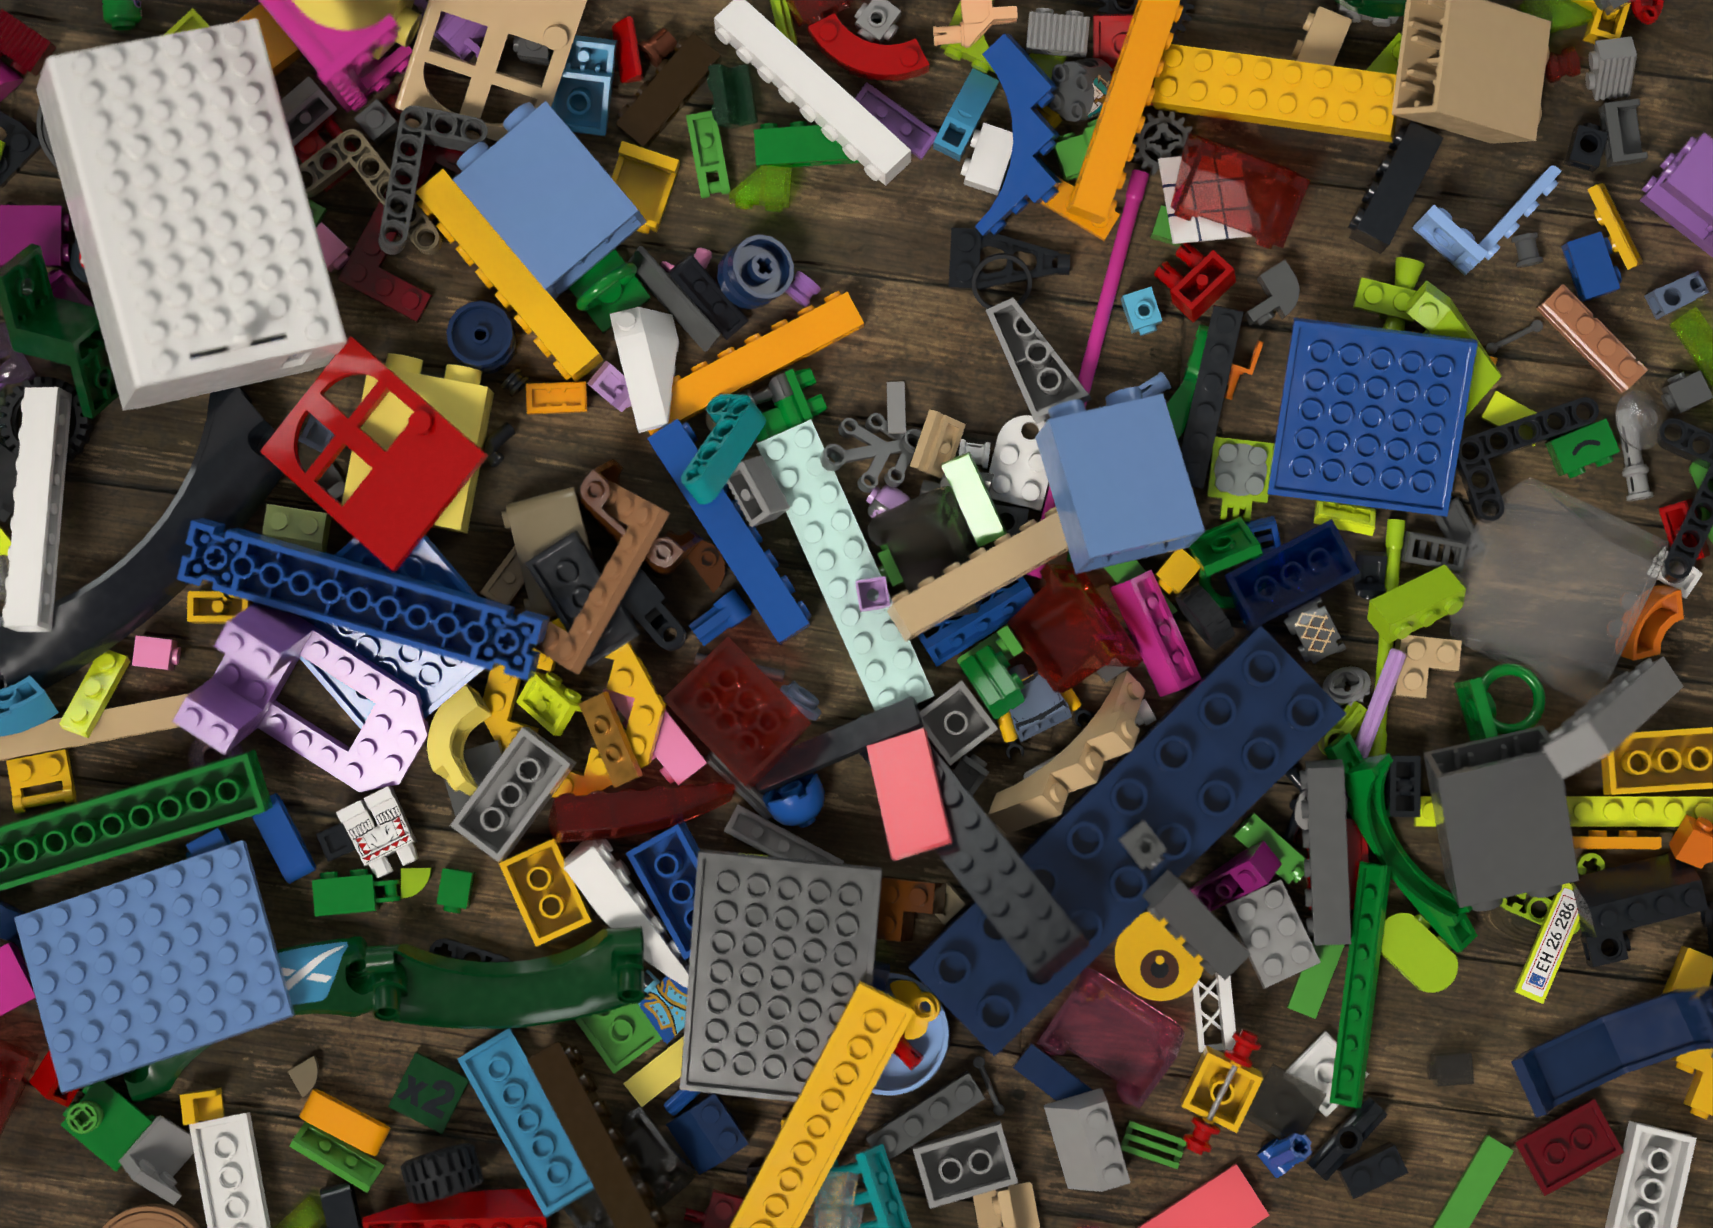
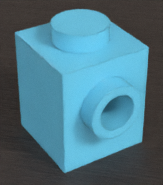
M1152 287L1122 296L1121 303L1131 333L1139 331L1140 336L1157 331L1156 326L1160 325L1163 320Z

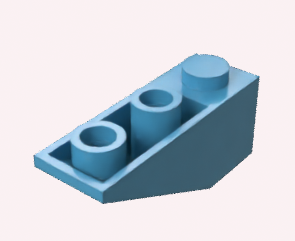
M972 68L934 140L933 149L960 162L999 84V80Z

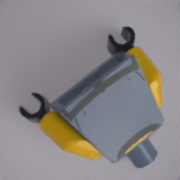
M1022 664L1009 670L1010 675L1016 672L1025 686L1021 690L1025 698L1024 702L1016 708L1010 709L1008 713L997 720L1003 740L1008 743L1006 754L1010 760H1012L1009 751L1013 747H1018L1021 750L1022 757L1024 756V748L1021 743L1016 741L1017 738L1022 742L1071 717L1072 722L1082 728V725L1078 722V716L1081 713H1084L1087 719L1091 721V713L1081 709L1082 703L1068 683L1055 676L1046 677L1042 671L1029 675Z

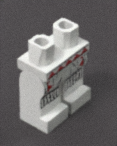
M387 786L365 797V801L359 800L336 812L339 820L346 828L364 866H370L377 878H382L393 872L387 857L394 853H397L403 866L419 859L414 845L417 840L393 787Z

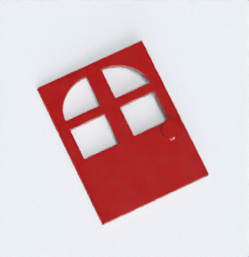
M352 336L349 337L344 347L334 356L260 451L392 572L399 569L488 457L482 449ZM368 375L376 378L378 382L350 417L324 396L331 386L346 377ZM391 391L413 413L409 417L408 425L386 451L362 430L361 426L388 392ZM311 413L335 436L306 472L298 455V438L304 420ZM347 445L372 470L346 503L342 505L318 481Z

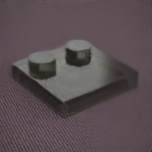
M1272 1063L1244 1118L1281 1139L1294 1133L1304 1135L1326 1097V1092Z

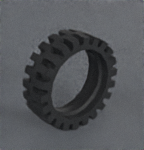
M35 377L32 380L23 381L22 385H17L13 388L14 392L11 395H7L5 406L2 405L0 410L2 413V418H0L2 430L0 432L5 439L7 447L17 457H19L20 448L17 422L21 410V402L24 398L25 388L59 387L72 394L71 407L74 411L75 426L73 434L68 440L66 462L72 461L76 458L77 454L82 453L84 445L88 444L90 440L89 434L93 430V425H91V420L93 419L83 416L77 390L74 386L53 377Z

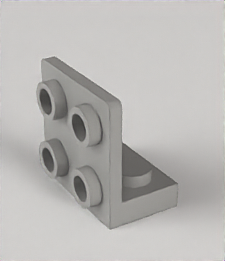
M159 1115L119 1162L133 1181L175 1205L182 1195L175 1187L177 1181L173 1176L194 1153L191 1134Z

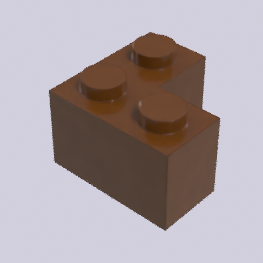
M882 878L877 939L912 941L915 912L944 914L946 883Z

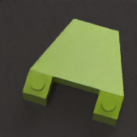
M1426 280L1407 302V314L1426 328L1424 334L1477 340L1478 343L1465 413L1466 418L1502 375L1451 298Z

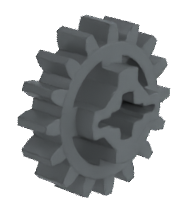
M1159 110L1155 119L1150 113L1147 114V123H1144L1140 134L1135 133L1134 136L1137 142L1133 144L1136 145L1135 150L1138 153L1133 157V160L1143 161L1141 170L1146 169L1148 166L1151 167L1152 176H1155L1157 171L1160 170L1159 163L1152 160L1146 153H1152L1159 159L1171 157V153L1182 149L1179 156L1194 155L1195 150L1189 147V145L1196 142V138L1188 137V134L1193 130L1192 126L1184 128L1182 125L1185 118L1182 117L1178 121L1174 120L1175 113L1172 111L1168 117H1164L1163 111ZM1155 126V134L1152 137L1143 139L1145 133ZM1168 126L1174 128L1179 133V135H1175L1173 132H1171L1168 129ZM1160 138H1164L1166 143H1170L1166 150H1162L1161 145H1156Z

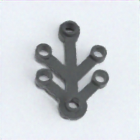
M872 413L865 421L866 429L859 426L854 419L845 418L838 427L839 434L846 439L855 437L868 446L844 450L840 445L830 444L826 446L820 455V462L823 468L829 471H837L844 463L874 458L867 472L863 473L857 482L861 491L869 493L877 486L878 476L889 455L900 453L895 467L890 468L884 476L888 486L898 487L905 479L904 472L913 458L922 431L909 429L903 434H888V422L879 413ZM871 420L878 422L879 426H874ZM845 425L850 426L852 428V431H848L845 428ZM881 431L895 441L886 442L874 434ZM908 442L913 443L915 445V448L912 447ZM828 457L833 458L835 463L831 462ZM891 474H895L898 480H894ZM864 479H868L872 486L867 485Z

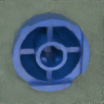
M811 773L787 783L778 790L775 788L766 792L762 800L769 813L777 822L787 826L799 825L800 828H803L815 822V816L823 808L825 792L818 775Z

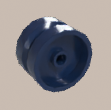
M759 234L747 237L723 255L718 265L717 279L721 291L730 302L740 308L756 309L764 307L788 290L794 277V264L791 254L781 242L771 236Z
M484 301L467 303L457 309L449 320L446 332L448 345L461 366L480 370L482 375L491 374L506 367L514 357L517 347L516 331L506 313L495 304ZM485 334V339L480 341L479 336Z

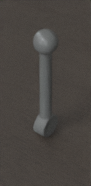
M1534 320L1529 327L1497 343H1488L1486 345L1487 353L1494 354L1498 348L1530 332L1541 331L1543 329L1542 321Z
M977 1056L974 1058L973 1064L979 1068L994 1104V1114L1002 1116L1005 1113V1107L998 1101L984 1067L985 1059L982 1056Z

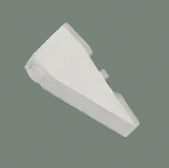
M642 307L610 314V319L638 433L665 427L669 423L673 376H675L676 371L675 361L679 349V339L673 315Z

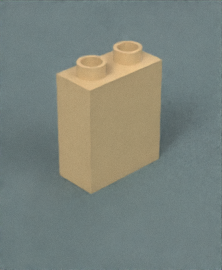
M1406 0L1392 115L1487 143L1536 141L1538 124L1542 116L1541 98L1545 67L1550 54L1548 44L1551 21L1487 0Z

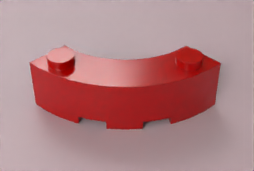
M835 13L808 26V34L821 53L832 63L834 62L855 76L869 80L902 81L929 72L930 64L916 38L895 45L871 43L850 32L840 22Z

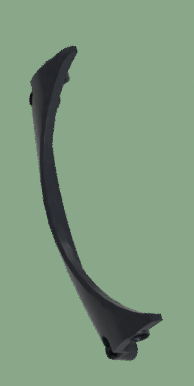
M240 386L210 393L207 418L200 445L178 493L148 534L122 560L81 589L54 602L52 632H18L4 627L3 617H0V689L12 686L29 675L43 690L54 685L108 651L169 603L189 584L177 580L182 557L192 552L193 546L186 544L192 520L205 518L225 524L224 532H226V530L234 528L242 529L254 515L284 473L260 452L274 434L275 429L251 404L253 401Z

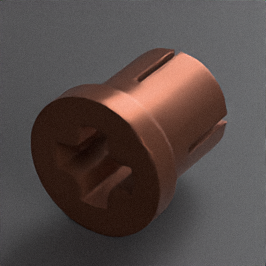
M661 28L648 41L639 43L638 48L644 57L657 68L662 60L674 50L677 41L669 31Z

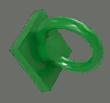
M616 250L609 253L569 287L578 299L576 303L577 308L580 311H586L603 334L613 328L610 314L641 307L651 300L650 295L635 277L637 272L636 265L634 263H625Z
M1241 517L1205 531L1188 548L1201 567L1198 580L1199 585L1209 593L1220 608L1231 609L1248 604L1261 593L1267 582L1268 565L1262 554L1260 543ZM1248 559L1254 562L1256 577L1252 585L1245 592L1227 597L1219 595L1214 591L1211 586L1212 574Z
M1500 664L1489 669L1482 677L1454 683L1470 741L1533 728L1542 717L1545 709L1546 698L1541 681L1531 670L1518 664ZM1507 675L1523 679L1529 685L1533 694L1531 712L1525 719L1513 724L1503 723L1495 719L1497 716L1496 706L1493 697L1487 692L1490 685L1496 679Z

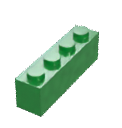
M797 121L791 122L790 127L778 128V124L767 123L761 124L760 129H754L757 170L860 163L858 160L855 162L850 160L843 152V147L836 140L834 142L828 140L822 133L819 125L808 126V122Z

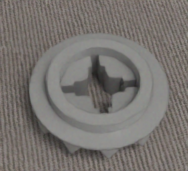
M1349 666L1339 668L1330 673L1324 680L1323 690L1340 707L1343 704H1348L1352 707L1353 702H1363L1364 695L1370 694V685L1372 683L1366 671L1358 667ZM1345 682H1348V684L1351 686V690L1349 692H1345L1344 686H1346Z

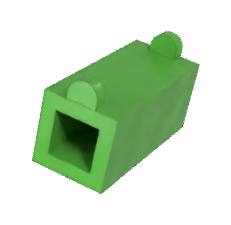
M1250 813L1231 835L1246 849L1264 840L1282 863L1275 875L1285 884H1290L1291 881L1296 884L1304 876L1305 858L1255 813Z

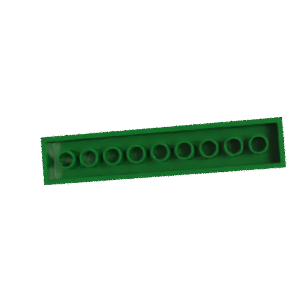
M255 749L0 825V891L268 811L273 805Z

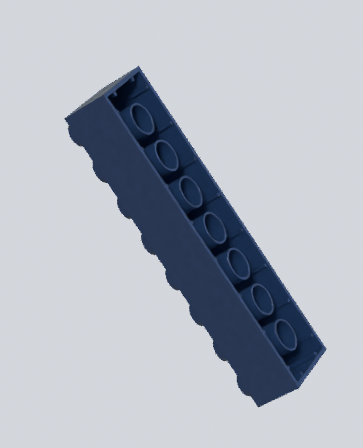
M1262 626L1253 628L1135 742L1132 751L1123 754L1098 778L1097 783L1092 784L1020 854V857L1091 944L1088 948L1041 984L975 900H973L908 963L909 969L995 1056L1150 905L1142 895L1167 870L1177 878L1186 871L1336 725L1346 713ZM1141 820L1146 822L1167 850L1161 854L1165 859L1151 870L1147 866L1140 869L1118 841L1120 836Z

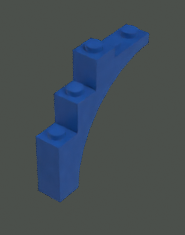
M1006 33L982 54L996 72L1006 93L1012 116L1013 130L1010 167L1003 187L990 210L975 226L982 235H987L989 232L993 235L999 233L1007 225L1005 219L1012 213L1017 215L1028 206V198L1034 203H1041L1042 201L1045 204L1048 203L1059 193L1057 187L1062 183L1039 157L1040 154L1045 156L1057 145L1054 140L1060 134L1036 109L1038 106L1041 109L1047 106L1055 98L1053 92L1058 87L1011 34Z

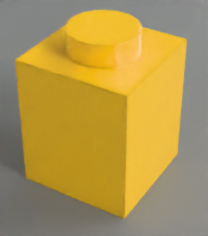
M1183 549L1172 552L1154 576L1158 579L1157 583L1160 589L1168 595L1172 591L1177 595L1201 567L1193 557Z

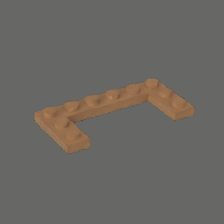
M609 481L611 496L602 509L608 515L629 527L621 538L610 561L605 566L580 614L575 619L571 630L567 632L549 621L544 641L537 645L535 644L534 647L578 675L670 514Z

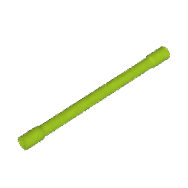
M1387 519L1385 542L1387 564L1384 583L1387 592L1399 586L1405 520ZM1380 634L1374 691L1389 651L1393 648L1394 641L1387 644ZM1388 705L1368 757L1386 754Z

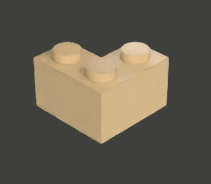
M1408 635L1404 639H1397L1395 641V649L1405 652L1406 658L1391 696L1426 698L1429 669L1449 672L1459 671L1462 641Z

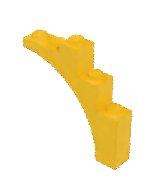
M1681 946L1662 994L1676 989L1710 986L1713 973V957L1689 947ZM1713 1049L1694 1050L1670 1058L1677 1061L1676 1068L1693 1074L1696 1069L1683 1104L1692 1107L1690 1110L1691 1114L1707 1120L1709 1115L1713 1116V1057L1711 1055Z

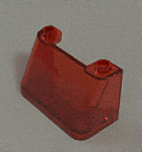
M1189 133L1184 144L1170 207L1175 210L1174 215L1179 218L1191 221L1192 216L1197 218L1200 216L1248 233L1256 238L1255 244L1267 249H1272L1273 245L1283 248L1310 180L1285 166Z

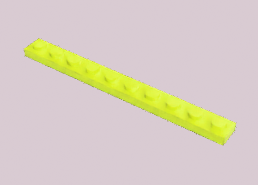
M1420 796V817H1414V826L1436 827L1431 796ZM1566 796L1571 827H1679L1686 815L1696 819L1703 817L1713 823V797Z

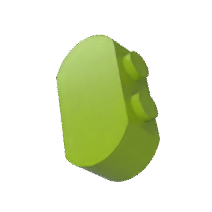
M1406 912L1387 914L1385 916L1381 955L1418 990L1434 993L1446 989L1454 981L1458 971L1457 957L1450 951L1452 947L1440 935L1436 937L1428 930L1431 925L1420 914H1417L1415 917Z

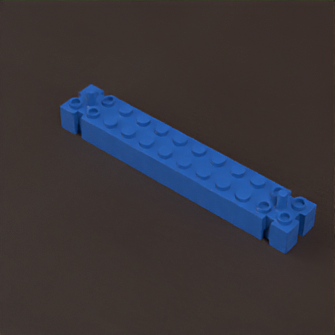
M205 518L191 521L186 544L193 546L191 554L182 557L177 580L198 586L213 582L212 590L486 669L493 670L503 665L505 666L504 674L528 680L535 676L541 652L534 651L535 644L537 645L544 641L550 619L548 616L530 611L520 613L519 616L513 615L515 609L513 606L240 528L224 532L225 524Z

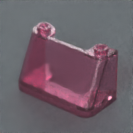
M1085 968L1079 974L1045 1027L1037 1044L1042 1046L1050 1055H1064L1067 1050H1070L1118 1081L1116 1089L1119 1098L1126 1104L1134 1105L1140 1109L1177 1058L1185 1033L1180 1025L1099 972Z

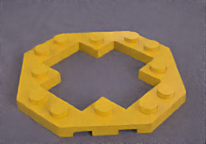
M559 618L552 621V623L567 631ZM628 642L605 657L614 660L607 690L635 698L625 733L640 769L651 764L666 704L654 688L650 680L651 677L641 658H638L632 645ZM541 653L537 668L549 672L554 671L556 661ZM500 665L490 670L483 700L492 715L484 720L493 739L495 741L500 740L503 751H505L522 727H530L536 733H538L539 728L511 720L521 678L504 674L505 666ZM593 746L590 749L584 774L571 770L552 796L553 798L576 805L613 785L597 746Z

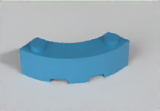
M30 675L12 686L0 689V737L29 730L45 723L58 713L46 692Z

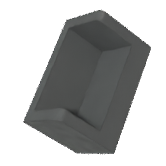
M1640 99L1608 102L1598 108L1601 131L1608 133L1604 146L1607 167L1642 163L1648 159V153L1642 152L1636 108L1641 105Z

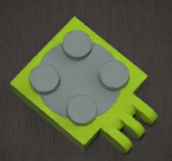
M1215 437L1210 460L1207 497L1221 499L1220 519L1226 520L1228 508H1232V520L1239 517L1241 509L1244 510V522H1250L1252 502L1268 503L1267 493L1274 443Z

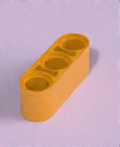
M315 1088L312 1089L299 1114V1117L309 1124L373 1156L378 1155L391 1129L383 1122Z

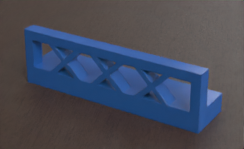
M1024 577L1017 579L1018 583L1008 589L1001 588L992 593L989 601L986 603H975L962 610L965 613L960 619L951 620L950 617L935 625V627H939V630L931 637L926 639L923 633L917 636L936 667L1039 604Z

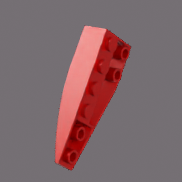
M503 1189L458 1193L420 1204L408 1203L363 1217L362 1224L363 1228H551V1215L549 1217L544 1216L530 1189Z

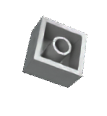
M962 680L920 711L923 723L921 728L927 731L929 740L949 766L998 730L997 726Z

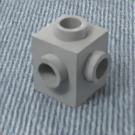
M872 0L869 5L864 2L854 16L858 19L856 21V29L859 30L857 35L871 43L874 41L877 44H881L884 39L889 42L899 28L896 23L901 18V10L887 0ZM877 20L880 21V23L876 24L873 23V21Z

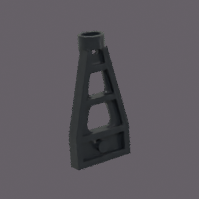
M0 111V127L5 129L7 133L6 138L3 140L6 145L0 161V186L3 188L42 147L39 139L22 123Z
M951 228L949 289L972 290L973 272L980 263L981 250L987 246L1000 249L1004 253L1014 255L1015 252L1035 255L1037 265L1035 269L1029 270L1032 279L1052 275H1069L1071 251H1054L1000 234L993 235L991 232L987 235H982L977 229ZM1054 258H1058L1057 268L1052 266ZM1007 259L1005 268L999 272L986 274L980 270L976 280V289L982 290L1027 281V275L1025 271H1015L1013 269V261Z

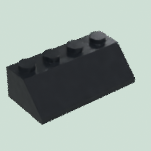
M1673 852L1579 875V881L1570 883L1574 892L1583 937L1597 938L1708 909L1701 878L1692 865L1675 859Z

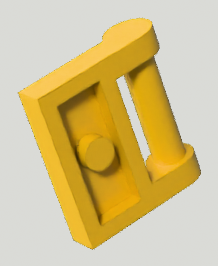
M68 749L6 760L12 792V805L16 814L26 812L28 808L65 802L66 804L76 802V791ZM62 781L63 790L24 797L23 788Z

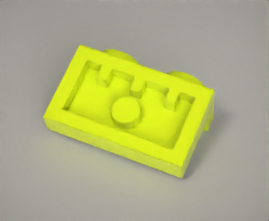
M536 672L535 676L526 683L516 703L552 735L561 736L574 712H582L579 703L582 702L580 700L582 697L578 692L566 688L562 684V678L552 672H547L546 674Z

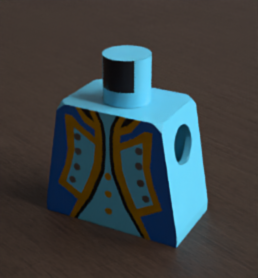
M647 969L644 972V992L647 996L638 1005L663 1041L668 1044L685 1027L687 988L668 976L660 982Z

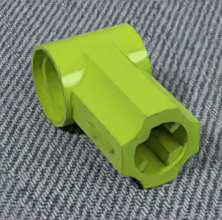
M1356 701L1353 702L1352 707L1346 704L1343 708L1346 715L1318 741L1320 751L1326 755L1324 749L1328 746V739L1332 734L1339 737L1341 734L1350 733L1354 740L1360 730L1367 708Z

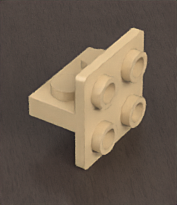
M1031 1182L1013 1184L973 1196L978 1228H1040Z

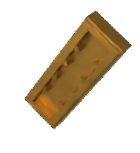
M608 691L579 703L614 788L643 776Z

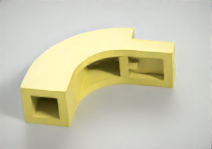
M466 684L437 710L429 728L427 752L433 772L445 778L455 791L460 790L471 796L478 788V785L465 764L464 745L472 730L492 714L480 693Z

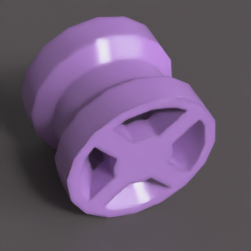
M797 271L794 275L795 280L790 284L785 293L806 308L810 304V298L818 294L821 288L808 276Z

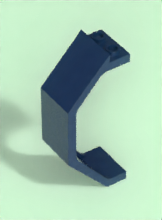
M1713 986L1676 989L1601 1015L1520 1053L1511 1062L1535 1117L1546 1115L1557 1105L1628 1072L1694 1050L1713 1049Z

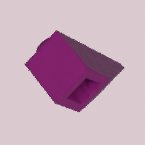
M1263 840L1237 854L1190 887L1189 890L1211 912L1267 885L1282 863Z

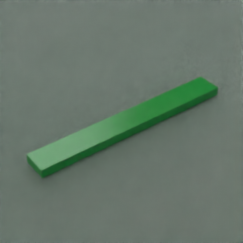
M1360 862L1351 927V944H1349L1329 1102L1353 1108L1362 1107L1392 868L1389 865Z

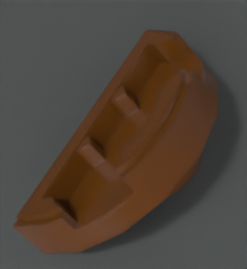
M701 540L687 558L711 591L715 593L722 585L725 577V561L720 551L714 545Z

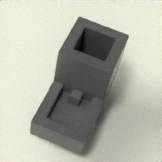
M1286 260L1267 270L1256 279L1268 299L1246 312L1244 316L1250 325L1257 321L1260 326L1275 317L1274 310L1277 311L1281 319H1284L1296 306L1299 298V283Z

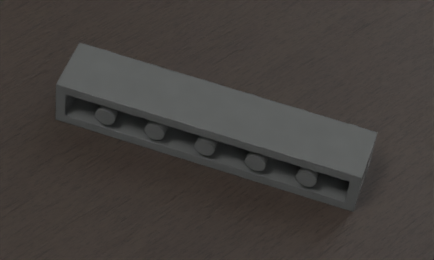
M1342 759L1305 761V770L1300 771L1301 789H1306L1307 800H1301L1302 819H1308V830H1302L1303 848H1309V859H1304V877H1310V888L1305 889L1306 907H1311L1312 918H1306L1308 936H1313L1314 946L1351 944Z

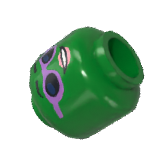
M102 0L103 20L111 25L113 30L135 29V24L141 22V0Z

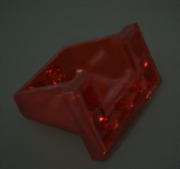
M1046 564L1039 572L1047 584L1008 621L1021 641V647L1037 665V672L1046 679L1052 690L1056 693H1065L1104 666L1137 667L1144 660L1085 572L1076 574L1074 566Z

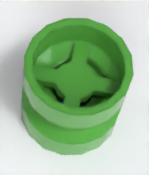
M82 1101L72 1106L68 1111L67 1124L76 1133H88L99 1127L104 1117L103 1110L95 1101Z

